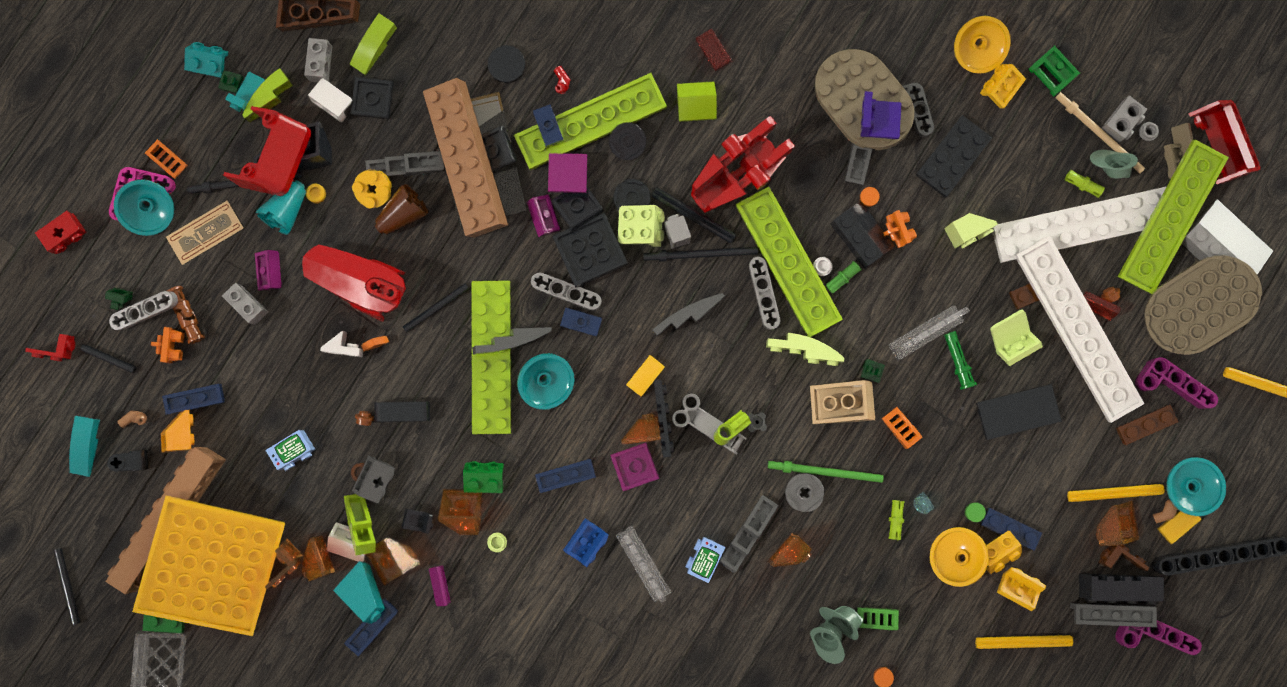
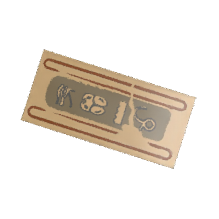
M225 201L166 236L183 265L242 230L243 226L229 202Z

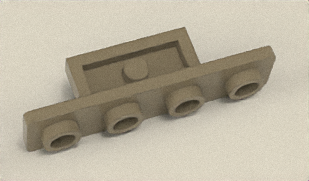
M1190 123L1172 127L1174 144L1164 146V157L1167 161L1168 177L1170 180L1193 140Z

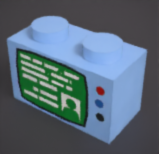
M298 430L267 449L266 452L277 470L284 469L288 471L295 466L294 463L298 460L304 461L311 457V452L315 448L305 431Z
M704 536L702 540L698 539L694 546L696 553L694 557H689L685 566L688 568L687 573L709 583L725 547Z

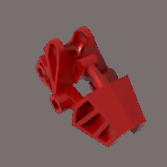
M772 116L766 118L748 134L741 136L733 134L721 144L727 151L722 157L719 158L715 154L712 155L694 182L691 192L692 198L705 213L748 194L745 188L750 184H753L757 190L762 188L771 180L772 174L795 148L790 139L784 141L776 149L772 142L768 140V134L777 125ZM745 153L746 155L739 163L741 167L729 172L727 166ZM746 172L744 177L738 181L739 177Z

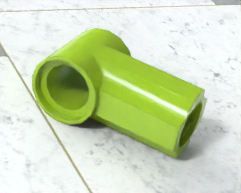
M740 410L717 428L713 435L714 441L719 445L728 444L731 439L751 424L749 416ZM720 431L726 432L728 438L722 437Z

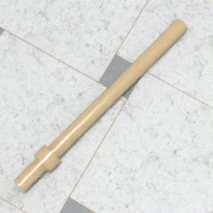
M1061 92L1055 97L1066 107L1065 110L1070 114L1073 113L1114 151L1128 153L1078 108L1079 105L1077 103L1071 102ZM1139 162L1133 167L1139 174L1145 169Z

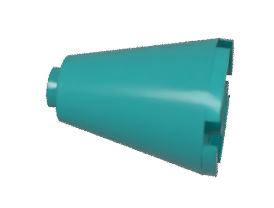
M297 180L292 182L289 191L285 195H274L258 208L256 213L259 214L257 216L271 228H280V233L288 235L292 230L306 195L305 186Z

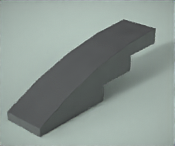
M852 143L845 181L864 185L872 148H861Z
M440 151L404 154V156L365 160L366 170L382 171L389 179L444 170Z
M723 293L717 294L684 307L652 329V332L658 337L670 325L677 330L690 318L695 323L698 322L725 295Z
M551 327L510 330L509 337H493L491 345H476L472 347L473 355L515 348L551 332Z
M762 495L718 563L735 573L779 505Z

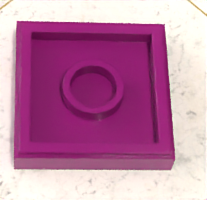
M549 153L548 192L587 193V154Z
M647 442L610 455L623 491L659 479Z

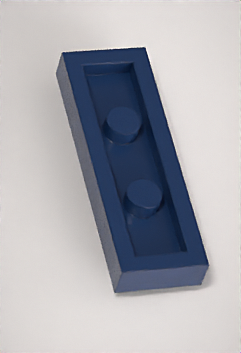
M221 384L162 396L166 415L225 403Z
M588 459L535 474L539 492L543 493L596 478L592 460Z
M987 508L985 517L980 523L981 526L999 535L1010 531L1022 546L1035 551L1042 535L1041 532L991 508Z
M385 598L382 600L385 609L381 613V617L372 624L362 622L344 643L357 656L363 653L399 612Z

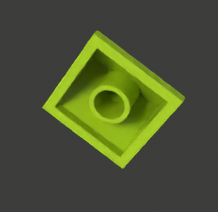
M714 82L677 84L679 122L717 119Z

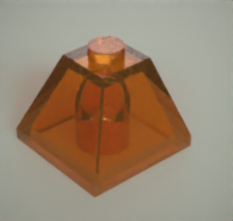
M653 414L642 415V419H638L621 440L622 445L661 440L658 417H654Z
M443 489L438 521L459 535H479L482 493Z
M1133 501L1111 506L1097 526L1096 537L1100 546L1124 545L1139 540Z
M792 533L767 562L773 567L805 563L810 558V551L812 549L798 535Z
M322 535L310 538L302 562V573L308 581L335 572Z
M388 538L376 544L374 553L366 554L384 585L420 564L417 555L410 546Z

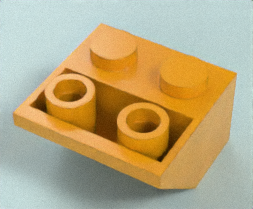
M189 410L180 412L161 432L162 452L187 451L191 449V445H194V434H190V426H193V415L189 414Z

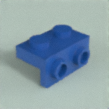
M585 518L563 551L581 562L585 567H588L595 560L599 549L606 544L609 535Z

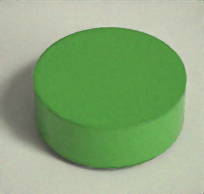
M970 503L966 506L965 516L968 520L980 522L984 519L986 511L983 505Z

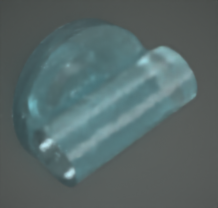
M924 492L918 494L914 499V507L918 512L927 514L934 509L932 502Z

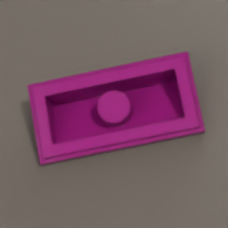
M549 195L531 198L527 205L538 237L560 231Z
M266 250L255 253L258 291L281 288L279 252Z
M444 566L429 568L436 606L449 605L451 600Z

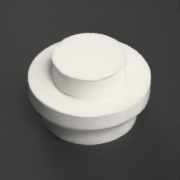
M819 257L813 263L819 276H826L832 270V263L826 257Z

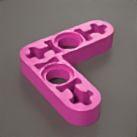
M131 167L123 168L119 172L110 204V217L118 221L114 212V199L120 188L124 186L123 183L143 180L145 176H151L152 181L155 183L157 181L166 183L167 181L169 187H165V189L170 194L175 190V181L165 175ZM126 174H127V175H129V174H132V175H133L132 178H129V179L125 178Z

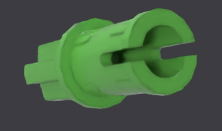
M853 261L842 272L839 271L838 275L826 284V288L829 292L834 293L845 283L848 284L849 280L861 271V268Z

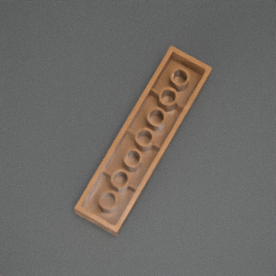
M455 78L423 91L465 236L475 238L508 226L466 82Z
M194 447L188 451L185 456L186 461L176 469L174 473L176 476L172 482L170 481L163 489L164 494L154 502L152 512L142 520L141 529L133 534L130 539L131 544L121 552L119 562L109 570V577L105 582L124 594L139 590L165 496L199 502L226 459L207 447Z

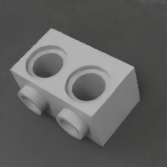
M308 39L304 75L311 82H319L322 78L329 82L333 46L328 40Z
M1128 96L1122 100L1101 129L1118 143L1124 139L1128 140L1134 133L1133 127L1135 125L1138 126L1145 119L1143 114L1147 111V108L1131 96ZM1128 110L1134 113V117L1128 114ZM1117 124L1122 126L1123 131L1117 129Z
M676 214L668 217V221H665V231L671 248L675 249L689 244L691 235L684 216L679 217Z
M238 283L233 284L222 295L250 324L256 325L268 313L247 289Z

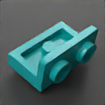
M194 42L185 48L184 70L221 78L224 70V60L228 56V51L222 50V47H206L203 43Z

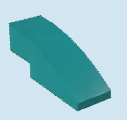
M75 416L70 441V473L90 477L99 440L96 438L100 420Z

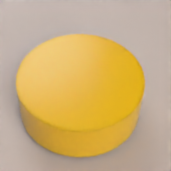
M311 184L306 189V197L312 203H321L326 198V191L319 184Z

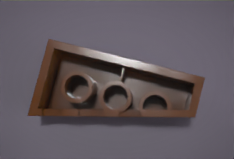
M279 0L276 28L285 32L357 23L360 3L357 0Z

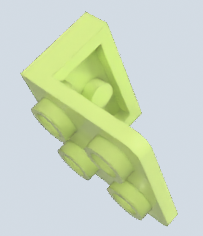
M656 205L621 206L619 208L618 242L620 244H649L653 247H661V242L664 240L662 223L664 222L665 215L663 209Z
M1019 310L996 323L990 329L997 354L1009 366L1042 348L1041 341L1030 332L1026 312L1023 310Z

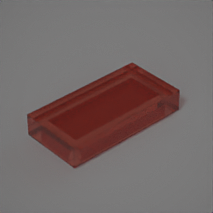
M712 29L696 37L698 45L715 71L731 62V58Z
M1087 291L1083 293L1093 313L1108 320H1112L1119 314L1121 309L1119 306Z

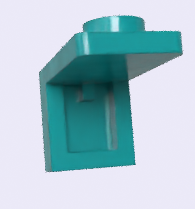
M248 72L236 96L228 93L225 100L230 103L229 107L238 112L244 111L252 95L265 80Z

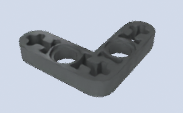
M918 83L904 85L903 88L911 97L912 102L916 100L915 95L910 94L912 88L915 91H919L916 95L917 102L913 104L914 113L915 107L919 105L924 108L925 112L922 115L915 113L913 124L918 136L928 137L934 130V124L924 89ZM924 117L927 118L923 121L924 125L926 127H929L927 132L920 129L923 126L922 120L920 119H923Z

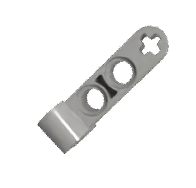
M686 395L682 400L684 410H678L672 415L673 424L676 427H684L689 424L714 440V432L723 422L699 407L700 399L697 395ZM693 397L696 400L694 408H689L686 405L687 398ZM682 413L685 415L686 421L684 424L676 422L675 417L677 414ZM720 431L722 437L728 438L726 432ZM739 433L728 444L721 446L737 455L736 451L743 440L747 438Z

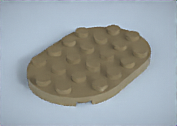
M848 49L831 55L822 63L815 80L816 97L822 108L850 142L861 148L885 150L899 144L908 135L915 114L912 99L878 57L863 50ZM865 91L873 92L872 99H876V101L901 103L899 139L860 137L862 102Z
M1224 255L1204 258L1159 286L1152 293L1145 307L1144 320L1146 329L1154 342L1169 352L1184 355L1202 352L1246 325L1255 316L1262 296L1260 280L1256 272L1240 259Z

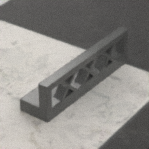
M1070 602V608L1074 609V624L1157 627V607Z

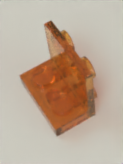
M288 539L275 550L277 559L287 565L270 579L265 585L266 589L271 586L275 588L286 577V572L290 575L301 564L299 560L303 555Z

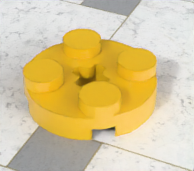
M368 169L363 171L356 177L352 185L356 199L369 209L384 205L391 197V181L385 173L379 170ZM369 184L377 187L375 189L376 193L369 191Z

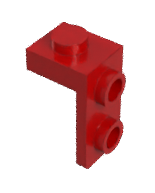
M59 334L55 353L26 348L25 352L32 353L31 357L44 359V355L51 356L50 360L62 362L63 358L71 359L72 351L75 349V337Z

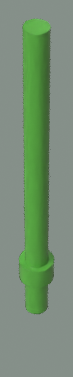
M768 461L769 469L782 470L785 473L793 471L883 482V475L792 464L791 461Z

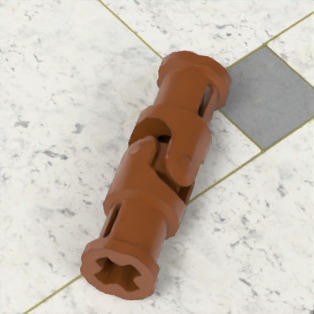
M175 286L167 290L174 292L178 297V303L173 310L177 315L181 329L185 330L189 339L187 341L188 344H195L205 339V336L201 334L198 328V320L191 309L189 300H186L182 292L183 287Z

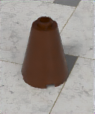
M404 184L398 188L375 219V228L381 234L385 233L388 235L426 216L429 213L428 208L423 200L419 201L417 198L419 195L410 186Z

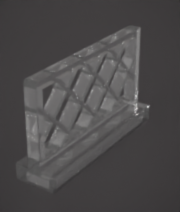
M955 305L888 345L899 361L964 322L962 316L970 312L967 306L957 310Z
M631 525L617 533L618 541L654 602L658 600L661 603L666 601V596L671 593V590L634 527Z
M137 632L134 641L131 687H147L146 679L151 675L159 682L156 687L160 685L167 687L164 682L170 676L177 680V687H182L186 634ZM149 637L158 638L162 645L154 651L149 646ZM172 638H181L180 647L176 651L167 644ZM163 646L172 653L164 661L156 653ZM152 655L161 663L153 671L147 665V660ZM173 655L179 661V666L174 671L165 663ZM162 665L170 673L163 681L154 673Z

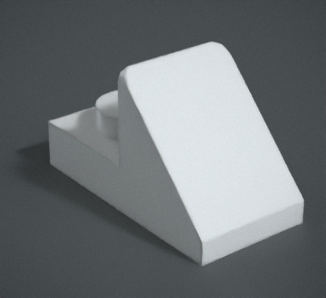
M345 331L337 334L323 345L320 350L325 353L363 357V349L358 348L359 345L347 343V347H345L347 332Z

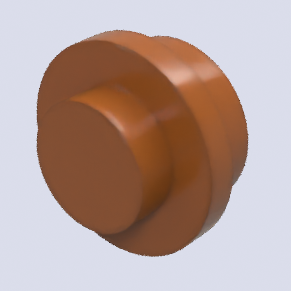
M1114 287L1105 289L1101 295L1102 300H1105L1106 303L1115 302L1121 297L1120 289Z
M360 411L359 414H355L356 423L365 426L372 425L374 416L371 415V412Z

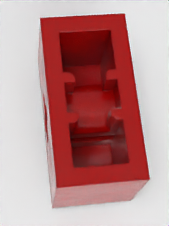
M65 211L35 232L45 249L53 254L64 252L68 245L72 242H78L82 239V235L87 233L75 214Z

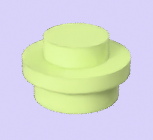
M493 533L489 536L487 544L491 551L501 552L507 545V539L501 533Z

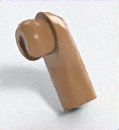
M131 410L117 422L122 428H125L131 422L143 425L147 421V416L143 412Z
M1170 499L1165 502L1162 512L1153 514L1156 524L1175 517L1178 509L1172 504Z

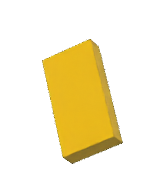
M650 355L626 385L642 397L665 366Z
M1179 510L1173 519L1167 520L1157 529L1170 544H1173L1196 525L1201 518L1199 516L1187 515Z

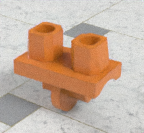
M900 210L886 216L888 230L883 232L884 236L890 235L892 241H895L897 248L911 243L917 237L913 228L909 230L906 228L905 224L910 222L908 212L900 213Z
M164 327L163 335L157 336V342H151V346L156 347V354H161L160 362L173 363V361H182L183 352L182 350H174L175 342H184L185 333L176 331L173 328Z

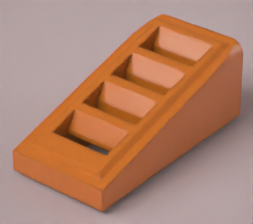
M158 139L145 152L148 157L174 179L188 166ZM160 148H163L161 153L157 157H155L154 154ZM167 152L169 155L163 162H160L159 160ZM173 157L175 160L166 167L165 164ZM179 162L181 165L173 173L171 169Z
M895 407L881 418L905 449L910 448L922 438V435L898 407ZM895 415H898L899 418H897L894 422L891 423L889 421ZM903 421L904 424H902L899 428L896 429L894 427L899 422ZM908 427L909 430L901 435L900 432ZM912 433L914 436L906 441L905 438Z

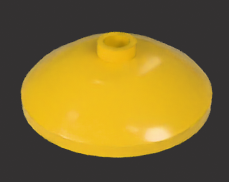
M979 16L973 18L961 27L955 38V57L958 63L970 72L986 73L992 71L1008 55L1010 34L1004 23L994 17ZM980 39V43L976 45V41Z
M961 527L948 529L942 532L932 544L930 550L931 567L936 576L946 584L956 587L969 586L977 582L984 575L988 566L989 554L985 542L977 533ZM965 555V561L961 562L960 557Z

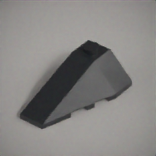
M319 121L307 124L306 126L311 130V136L297 171L318 169L332 165V147L322 124ZM261 153L254 157V163H258Z

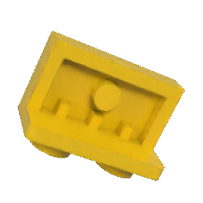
M1010 531L1005 532L986 545L989 554L986 570L989 574L997 573L1009 561L1014 562L1020 558L1022 545Z
M1011 567L1003 573L997 593L1033 611L1040 592L1045 590L1046 585L1041 583L1039 579L1024 574L1022 570Z

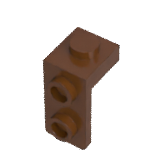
M1121 543L1119 545L1111 544L1108 548L1104 549L1100 554L1101 559L1098 562L1104 567L1112 568L1121 555L1139 569L1149 570L1143 558L1138 555H1131L1129 553L1130 549Z

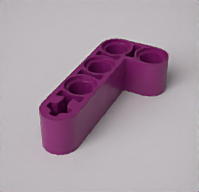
M1159 357L1149 360L1135 380L1136 388L1140 391L1154 390L1162 383L1199 409L1213 408L1218 403V397L1213 391L1165 358ZM1156 362L1160 364V371L1155 369ZM1172 373L1176 375L1175 382L1171 380ZM1145 378H1148L1150 381L1148 387L1144 384ZM1188 385L1192 387L1191 394L1187 391Z
M1158 620L1156 630L1151 633L1150 627L1119 626L1115 635L1116 641L1127 648H1135L1143 634L1190 655H1197L1202 648L1201 642L1197 638ZM1173 632L1174 637L1169 641L1168 636ZM1129 633L1130 640L1126 643L1124 638ZM1186 641L1190 643L1191 646L1189 647L1185 644H1182V642Z

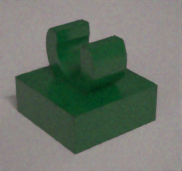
M223 70L218 88L237 94L244 77L240 74Z
M114 287L106 291L105 299L112 301L111 309L119 310V307L124 308V304L132 300L133 292Z
M866 359L860 378L880 383L885 365Z

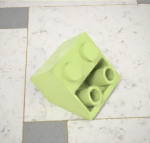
M969 213L952 222L944 229L954 248L961 246L963 249L977 241L976 237L980 240L994 232L993 227L998 224L994 220Z

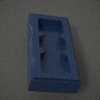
M551 105L533 110L545 146L549 147L564 141Z
M565 308L560 326L597 337L602 318Z

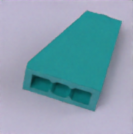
M359 561L333 590L365 623L372 624L376 622L385 609L371 566L366 562Z

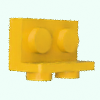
M1001 64L995 69L990 80L984 84L980 94L982 96H989L999 108H1005L1026 78L1013 64Z

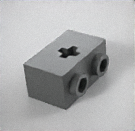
M368 456L352 491L362 498L379 503L380 499L385 495V488L388 482L394 476L395 468L386 462Z

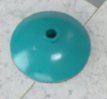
M140 179L128 182L120 188L114 199V212L118 221L127 230L138 235L148 236L158 234L169 226L174 216V203L170 194L161 185L153 181ZM143 202H149L150 206H145Z
M546 353L537 355L527 361L520 370L517 380L519 394L533 408L544 410L557 407L571 394L574 386V373L569 363L556 354ZM545 375V378L540 380V377Z
M1197 457L1184 459L1171 469L1167 478L1166 486L1170 501L1178 510L1187 515H1208L1217 510L1225 498V478L1220 469L1209 460ZM1190 483L1193 485L1192 490L1188 487Z

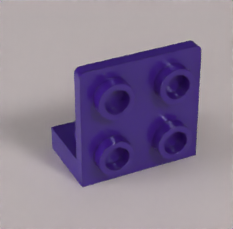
M865 91L862 102L860 137L899 139L901 103L876 101V99H872L873 92Z

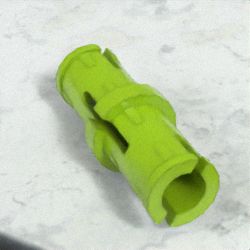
M1069 170L1064 179L1079 187V190L1089 192L1097 198L1102 195L1105 189L1104 186L1091 181L1089 177L1081 176L1073 170Z
M892 500L888 539L901 540L905 501Z

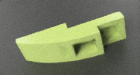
M788 333L786 334V340L768 338L766 342V348H771V352H782V349L790 350V354H801V351H803V359H807L808 363L819 364V361H826L827 365L838 366L839 363L844 362V357L837 351L807 336Z

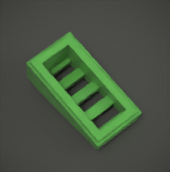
M857 607V613L862 617L863 621L864 612H867V623H862L859 628L898 630L899 611L897 609ZM872 613H875V624H872ZM880 613L883 614V624H880ZM888 614H891V624H888Z

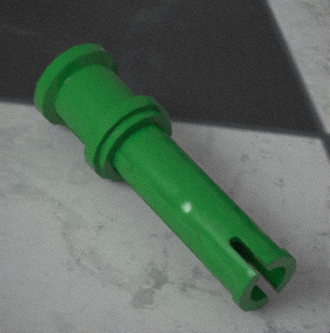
M956 331L945 334L944 336L956 367L955 375H958L961 384L960 390L976 386L977 382H974L971 374L972 368L970 365H967Z

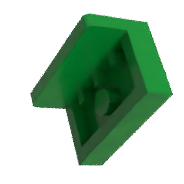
M476 461L465 463L463 470L464 492L503 493L504 464L497 462L479 463Z

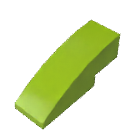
M379 13L358 45L350 65L366 76L387 47V41L397 29L395 24Z
M280 68L258 87L249 100L243 113V117L248 122H252L260 117L250 110L251 106L272 109L281 103L278 95L293 86Z
M356 494L344 496L355 556L374 553L376 541L365 498Z

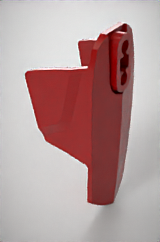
M323 245L313 247L303 256L304 277L348 302L352 308L382 322L384 321V316L381 312L389 313L396 309L406 290L404 279L400 276L404 275L405 271L375 259L368 260ZM377 284L380 289L373 290L374 285Z

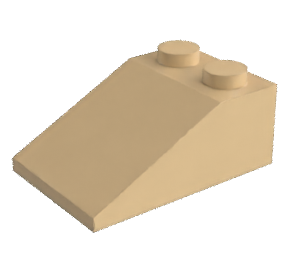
M862 380L810 386L813 424L875 420L873 385L871 381Z

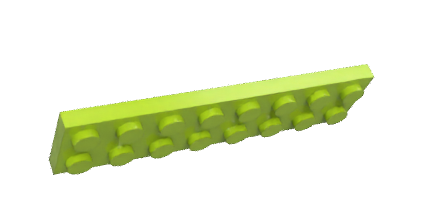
M649 73L555 116L564 139L560 143L546 147L538 124L515 134L514 137L529 169L532 170L548 163L549 153H570L609 135L611 130L618 124L638 122L666 109L667 105L652 73Z
M1197 140L1191 141L1117 277L1149 294H1152L1157 289L1229 157Z
M770 187L735 205L807 337H812L843 320Z
M472 281V347L476 345H491L493 337H509L511 330L510 281ZM511 349L473 355L472 350V434H511Z

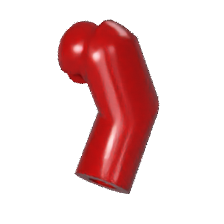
M558 66L554 69V73L559 78L557 85H555V90L557 93L564 94L568 91L570 78L562 66Z

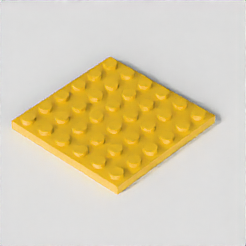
M166 495L132 612L253 636L285 522Z

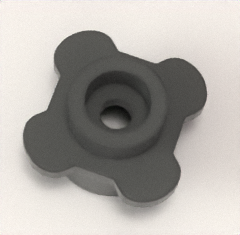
M763 412L756 415L748 414L751 424L748 426L750 432L755 430L765 431L767 429L765 424L766 415Z

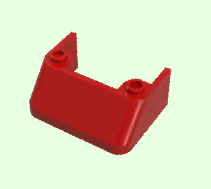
M1218 100L1188 113L1190 117H1195L1194 123L1196 127L1206 131L1212 149L1229 157L1217 178L1216 184L1226 183L1260 170L1259 161L1238 109L1232 100Z
M251 106L250 110L260 116L263 126L271 131L257 164L247 163L242 168L240 175L224 172L223 176L241 188L283 196L291 187L310 139L311 130L305 124L275 110Z

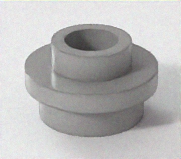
M1146 122L1139 128V135L1145 141H1152L1159 134L1158 126L1152 122ZM1146 129L1150 130V135L1146 133Z

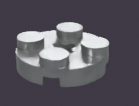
M807 473L797 474L787 483L785 488L786 500L795 510L801 512L813 511L823 501V484L814 475ZM802 487L810 490L807 498L800 496V489Z

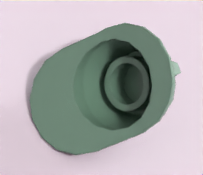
M1097 150L1090 155V160L1094 165L1103 168L1109 177L1115 179L1129 178L1132 167L1138 163V158L1130 153Z
M840 606L835 610L827 607L819 609L821 616L825 620H830L845 636L853 640L858 639V629L863 623V619L855 610L847 606Z
M826 620L811 630V639L818 655L823 660L832 664H838L844 660L845 653L841 643L842 632L836 625H833L830 620Z

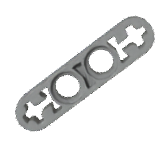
M755 257L749 263V271L763 326L768 330H773L779 326L780 316L766 261L761 257ZM755 261L763 265L760 268L761 274L765 272V275L755 278L754 275L758 274L757 268H753ZM760 279L766 280L767 288L759 289L757 281ZM765 297L770 298L772 301V305L769 308H765L761 304L762 299ZM774 309L775 312H771L772 319L776 318L774 326L766 323L769 316L768 313L764 315L763 311Z
M536 273L531 278V284L534 289L588 310H597L602 304L601 297L597 293L581 287L575 288L573 284L544 273ZM543 277L542 280L546 283H549V279L552 280L549 284V290H545L547 286L540 284L538 287L535 279ZM560 283L563 286V290L561 293L556 294L552 291V286ZM571 291H580L581 297L578 300H572L570 298ZM584 293H587L586 298L592 299L593 297H596V301L598 302V304H594L593 307H591L590 302L584 300V304H582L581 302L584 299Z
M171 291L160 292L111 315L110 326L115 330L130 328L174 308L178 303V297ZM167 297L170 298V300H168V303H161V302H160V301L166 300ZM150 302H153L155 305L153 312H150L148 309ZM134 309H137L139 312L137 319H134L132 316ZM120 318H126V319H127V320L121 321L120 324H118V321L120 320Z

